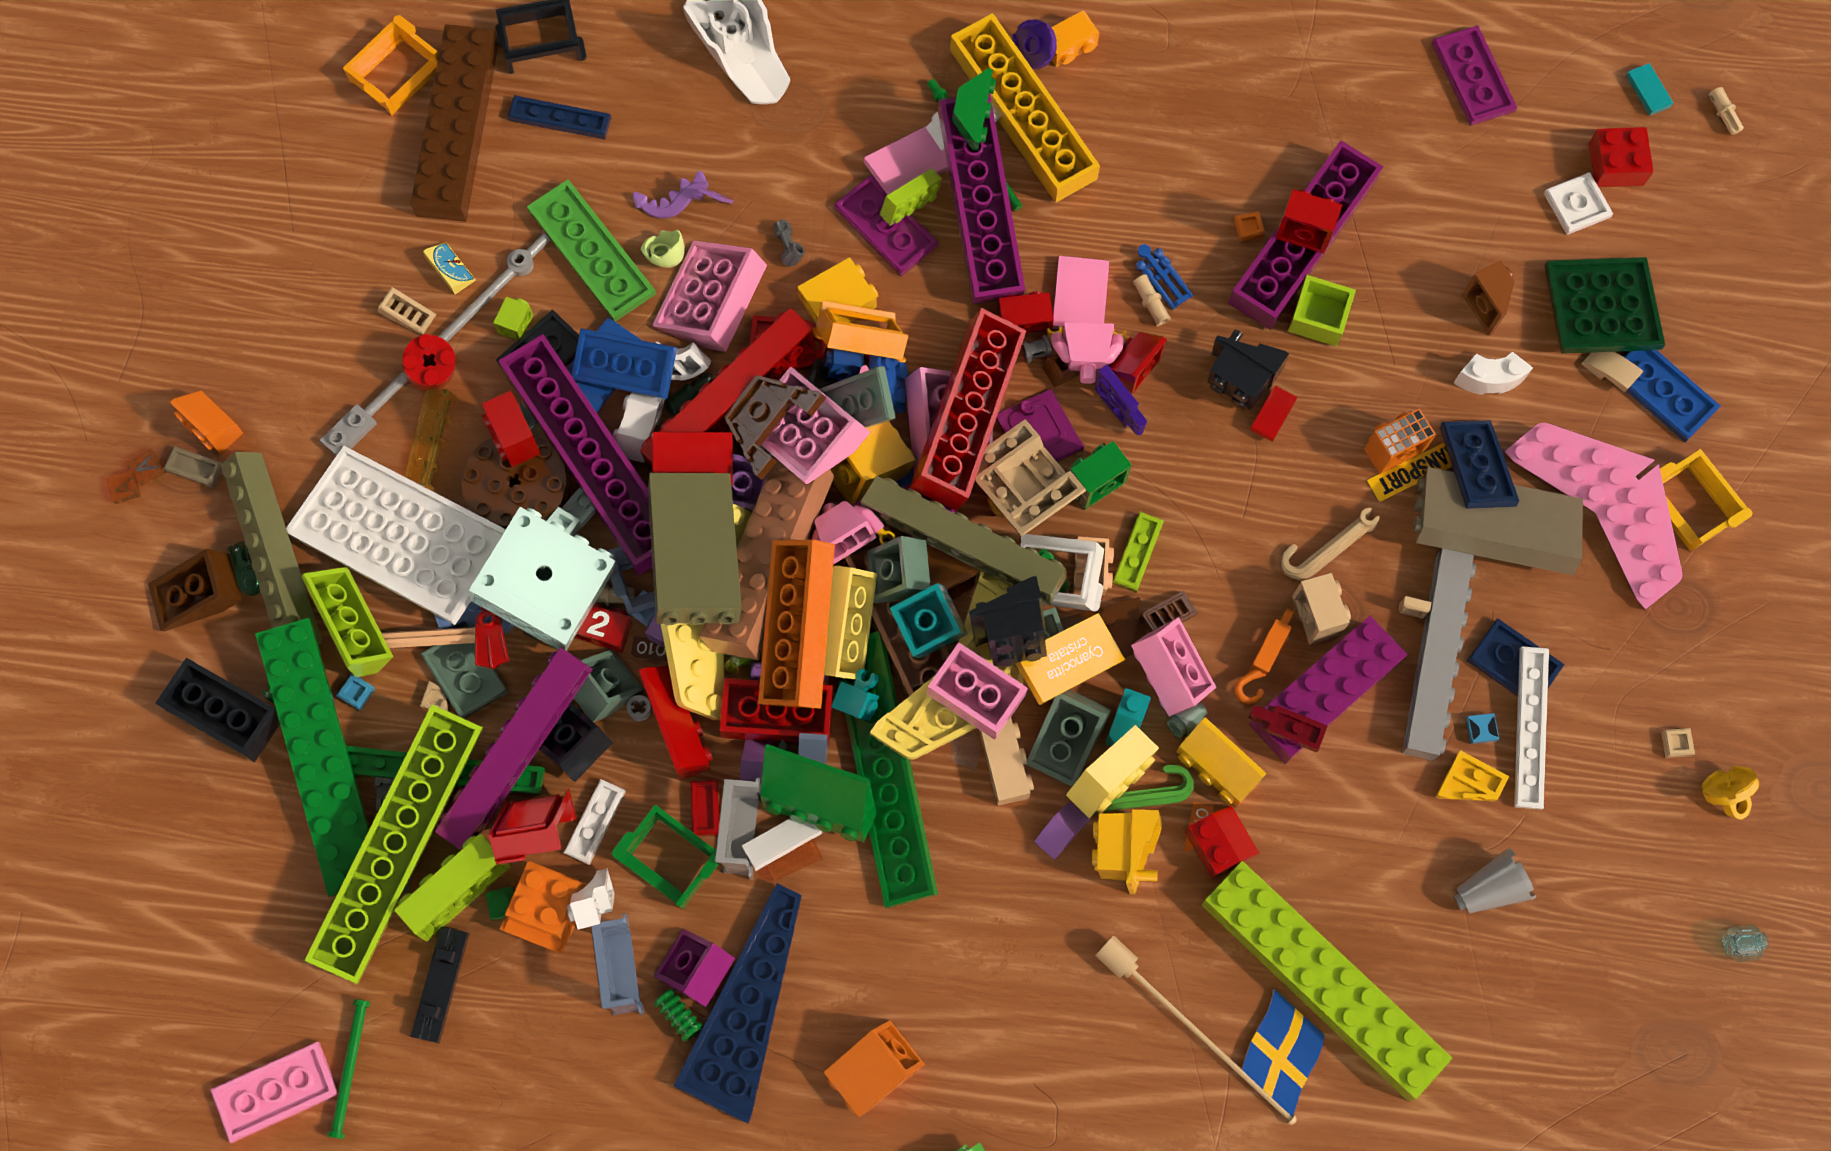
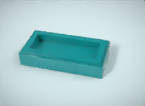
M1650 63L1628 71L1626 77L1649 116L1668 109L1673 105L1672 99Z

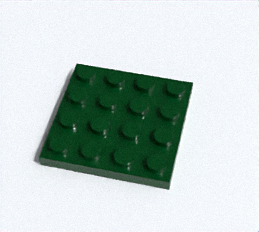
M1647 257L1554 260L1546 262L1544 267L1561 354L1663 350L1665 340Z

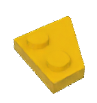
M1460 750L1435 797L1439 799L1495 802L1498 800L1509 776Z

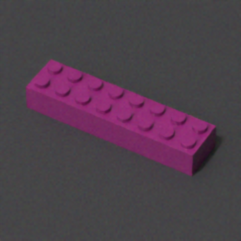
M990 93L988 95V103H992ZM956 98L940 100L938 115L972 305L998 301L999 298L1008 295L1021 296L1025 292V284L993 107L991 106L989 119L984 118L983 127H987L985 143L980 142L978 150H973L952 121Z
M1343 141L1338 143L1305 189V191L1313 196L1330 198L1336 203L1342 204L1335 230L1325 253L1376 183L1383 169L1382 165ZM1278 228L1235 286L1228 304L1269 330L1273 328L1300 290L1306 275L1312 273L1324 256L1323 253L1276 239Z

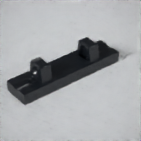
M446 927L440 928L410 1037L440 1044L468 942V932ZM440 960H444V961H447V962L452 963V964H448V963H444V962H439V961H440Z

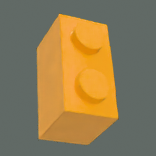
M1084 10L1051 27L1057 39L1056 51L1051 60L1055 67L1072 62L1076 56L1082 53L1091 52L1098 44L1099 31Z

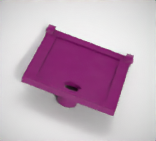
M1051 389L1033 398L1024 400L1022 403L1006 409L997 415L996 419L1004 434L1026 419L1039 434L1045 449L1057 462L1085 449L1084 444L1080 441Z

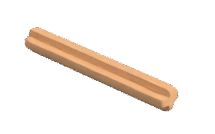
M475 627L382 633L389 648L475 643Z

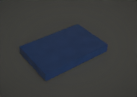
M1497 618L1467 662L1518 697L1520 648L1540 647ZM1549 654L1548 688L1565 665L1551 654Z

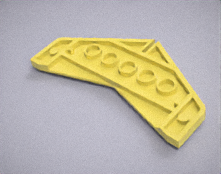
M733 504L737 547L752 512ZM661 624L677 705L714 721L721 720L724 688V654L712 652L699 637L704 624Z
M981 571L969 611L975 609L976 604L979 602L987 603L1006 594L1007 588L1011 587V585ZM968 611L964 624L968 634L960 638L958 643H961L993 665L988 643L975 647ZM1016 663L1009 667L997 666L998 669L1023 684V676ZM935 675L890 713L888 712L878 720L870 731L872 737L906 759H917L976 729L975 726L927 695L928 685Z

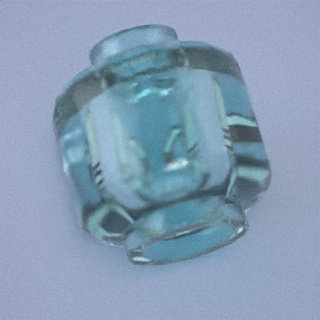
M1753 924L1730 927L1722 939L1726 955L1736 962L1759 960L1763 957L1765 949L1768 948L1766 934Z

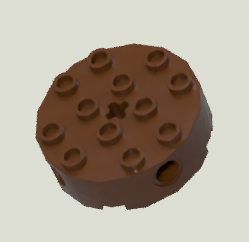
M533 435L541 454L511 467L508 459L502 460L492 438L481 443L467 459L461 477L463 499L470 511L504 529H507L520 507L525 510L527 508L534 509L542 515L541 519L547 521L558 507L562 509L568 502L571 494L568 472L556 449L541 437Z

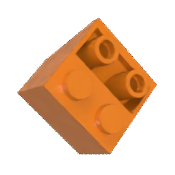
M202 391L174 398L170 402L176 409L173 413L174 416L209 451L214 448L221 454L243 434L238 425Z

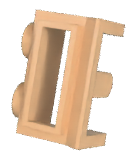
M1078 537L1077 540L1094 541L1104 548L1099 583L1103 586L1102 595L1105 596L1107 588H1112L1113 573H1108V563H1113L1114 548L1109 547V539ZM1075 553L1073 594L1076 595L1081 594L1087 554Z

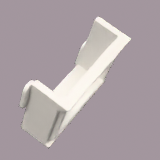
M1025 534L1021 537V547L1023 548L1030 547L1033 549L1087 554L1088 558L1081 595L1058 592L1049 606L1093 612L1099 610L1103 586L1098 581L1104 548L1094 541Z

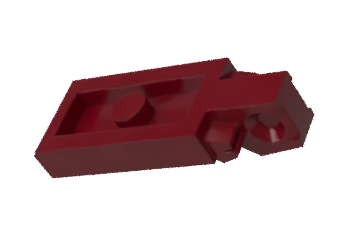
M1254 705L1248 717L1260 723V729L1266 731V733L1316 753L1320 749L1327 729V725L1278 705L1275 707L1268 705L1267 709Z

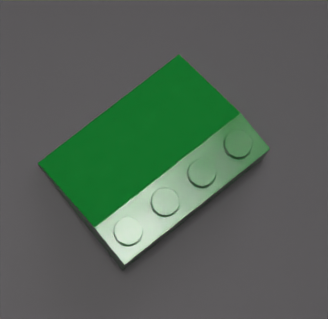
M768 744L764 749L760 796L763 806L768 812L774 815H780L781 813L790 816L793 821L800 824L805 822L811 823L823 832L829 833L833 831L839 833L844 839L849 841H865L876 816L871 784L868 778Z

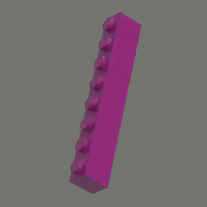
M560 648L558 652L554 651L547 660L548 666L543 674L537 675L531 684L532 690L527 697L524 696L516 706L517 712L511 720L508 719L500 729L501 735L496 743L493 742L488 746L484 753L486 757L481 765H477L469 775L470 781L465 788H461L453 798L455 803L449 812H444L437 822L439 826L435 832L460 850L463 849L462 845L467 839L474 835L477 837L484 831L592 672V667L568 651Z

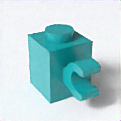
M859 669L856 673L854 686L844 682L840 683L831 707L854 717L870 721L877 711L879 696L868 692V689L876 686L879 675L871 673L869 680L865 681L867 671Z

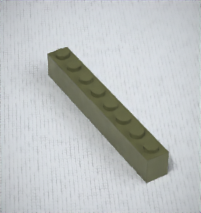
M234 452L221 464L222 473L228 485L230 498L234 504L237 520L244 536L245 545L252 561V568L255 571L272 628L310 618L319 645L322 642V638L263 455L259 452Z
M876 476L861 500L862 507L871 509L880 521L916 539L926 540V544L1011 586L1030 577L1037 576L1042 601L1049 605L1053 602L1066 579V568L1055 559L1048 560L1040 556L1033 548H1023L1017 545L1012 538L993 533L984 524L979 523L976 525L968 521L965 515L959 512L952 513L946 510L941 503L934 500L930 502L922 498L915 490H905L899 487L890 478L883 479Z

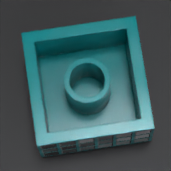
M939 583L890 608L913 657L921 659L968 634L946 587Z

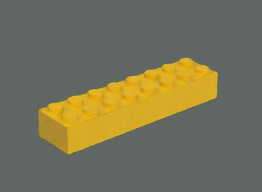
M993 13L951 35L950 52L970 80L987 68L993 69L992 78L996 79L994 93L990 94L991 102L1001 115L998 121L1055 203L1098 179L1099 163Z

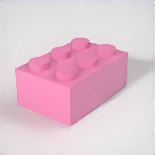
M958 643L928 685L927 695L995 740L1025 697L1028 688L961 643Z

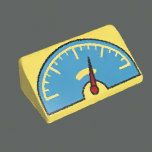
M447 243L433 246L423 251L426 259L455 295L476 281Z

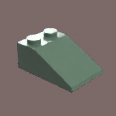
M1071 690L1056 696L1030 752L1026 765L1073 786L1079 779L1112 709Z

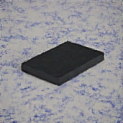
M552 309L499 356L496 361L499 364L498 360L544 334L566 367L575 358L579 334Z

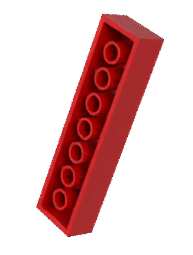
M789 308L785 313H779L767 330L763 329L755 337L754 342L748 348H742L730 365L723 366L711 383L707 382L704 384L692 401H686L681 406L680 412L673 419L669 418L662 424L659 432H727L730 427L724 418L725 414L756 375L779 381L790 366L794 368L816 347L813 328L792 308ZM650 436L643 442L640 452L646 466L652 471V436Z
M983 308L969 322L909 487L910 489L956 511L969 498L1027 330Z

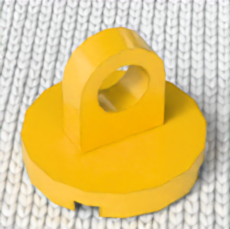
M1745 766L1730 767L1731 771L1724 772L1722 769L1709 775L1702 783L1703 795L1706 801L1713 805L1723 806L1724 812L1731 818H1746L1750 813L1752 805L1750 796L1759 787V780L1754 770ZM1739 802V807L1736 810V804Z

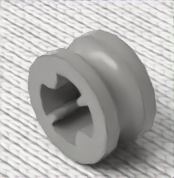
M636 695L628 701L627 712L634 721H645L651 715L652 706L645 696ZM638 703L639 705H642L643 703H645V712L642 714L640 712H636L634 714L632 712L633 710H635L634 704Z

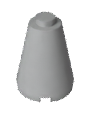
M1511 848L1504 850L1456 888L1458 894L1454 896V899L1461 911L1466 909L1470 914L1530 901L1536 898V895L1531 892L1534 890L1532 883L1521 862L1515 863L1512 856L1516 854Z

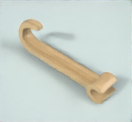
M1372 508L1364 509L1358 519L1297 567L1289 563L1290 557L1297 551V545H1291L1283 553L1281 560L1282 570L1291 579L1297 581L1309 579L1366 532L1374 531L1377 527L1379 516L1369 521L1367 518L1370 516Z

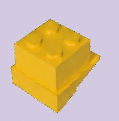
M1132 809V813L1099 814V822H1094L1093 838H1095V842L1098 844V849H1093L1092 865L1094 870L1098 871L1101 879L1126 881L1130 894L1136 893L1140 881H1157L1158 871L1144 870L1148 855L1154 854L1162 830L1159 810Z

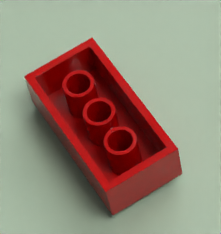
M724 678L720 734L722 738L781 742L783 740L786 743H799V733L827 735L828 745L830 744L833 685H823L821 709L782 707L758 704L760 680Z

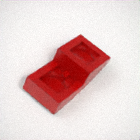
M1275 385L1250 430L1273 442L1298 397Z

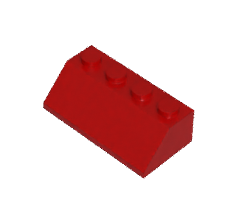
M669 666L640 669V676L680 781L711 770L708 762L712 761L713 758L708 745L702 747L699 737L704 734L699 721L693 722L690 715L691 711L679 707L675 701Z

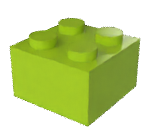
M1306 275L1288 332L1337 347L1343 335L1356 290Z

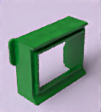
M657 805L653 806L634 833H625L612 851V856L626 865L682 909L686 908L688 902L705 879H708L720 864L715 862L716 849ZM658 820H661L710 857L684 893L632 855Z

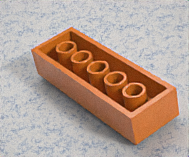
M772 540L758 704L821 709L835 544L817 540Z

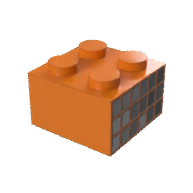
M1420 409L1412 413L1410 410H1407L1398 415L1396 421L1390 424L1385 421L1374 428V433L1368 438L1369 441L1364 450L1379 474L1424 453L1436 436Z

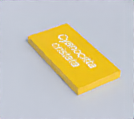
M1098 613L1046 639L1047 657L1034 662H1017L1016 665L1038 704L1041 705L1121 663L1125 658Z

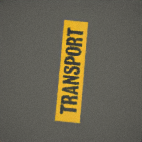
M1445 443L1368 479L1367 482L1379 502L1416 485L1419 476H1424L1427 467L1440 470L1451 468L1452 464Z

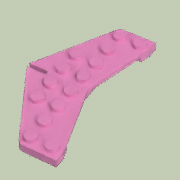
M1548 423L1537 424L1505 450V454L1515 464L1533 473L1564 494L1583 499V506L1596 514L1636 600L1645 610L1682 579V569L1659 464L1640 480L1636 478L1638 474L1655 460Z

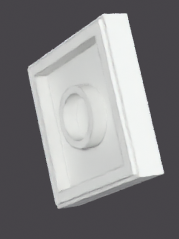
M1590 172L1548 188L1544 192L1566 235L1609 219L1613 215Z

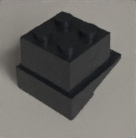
M1235 329L1229 338L1218 335L1215 338L1211 355L1216 356L1217 360L1210 369L1207 382L1211 384L1209 387L1214 392L1220 395L1225 393L1231 397L1232 403L1239 408L1244 409L1246 407L1251 410L1267 387H1272L1284 369L1289 353L1264 344H1259L1256 347L1239 342L1243 334Z
M1037 576L1030 577L1007 588L1006 594L987 603H977L976 608L969 611L975 647L988 643L992 663L995 667H1009L1017 662H1034L1047 657L1044 634L1046 629Z

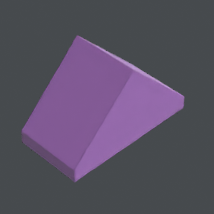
M746 740L741 758L740 780L756 782V777L760 778L759 795H761L764 749L767 744L773 746V742Z
M1069 802L1051 819L1034 843L1055 860L1090 821V818L1073 803Z

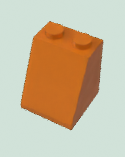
M891 1020L871 1030L825 1070L824 1073L828 1077L829 1085L834 1090L839 1091L845 1099L847 1108L858 1117H861L921 1069L925 1063Z

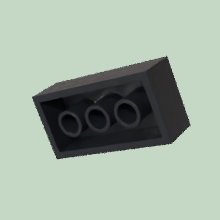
M187 657L155 702L156 705L254 763L280 725L278 714L274 707Z

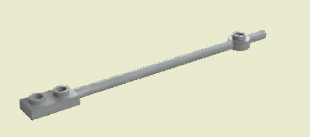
M543 233L527 250L517 249L512 251L507 258L508 268L438 337L448 342L515 275L520 277L528 275L534 267L532 258L550 241V238ZM519 258L524 259L523 262H521V263H516V260H517V259H519ZM402 371L364 410L356 404L320 439V442L335 456H337L343 446L352 449L377 424L372 416L407 382L404 372Z

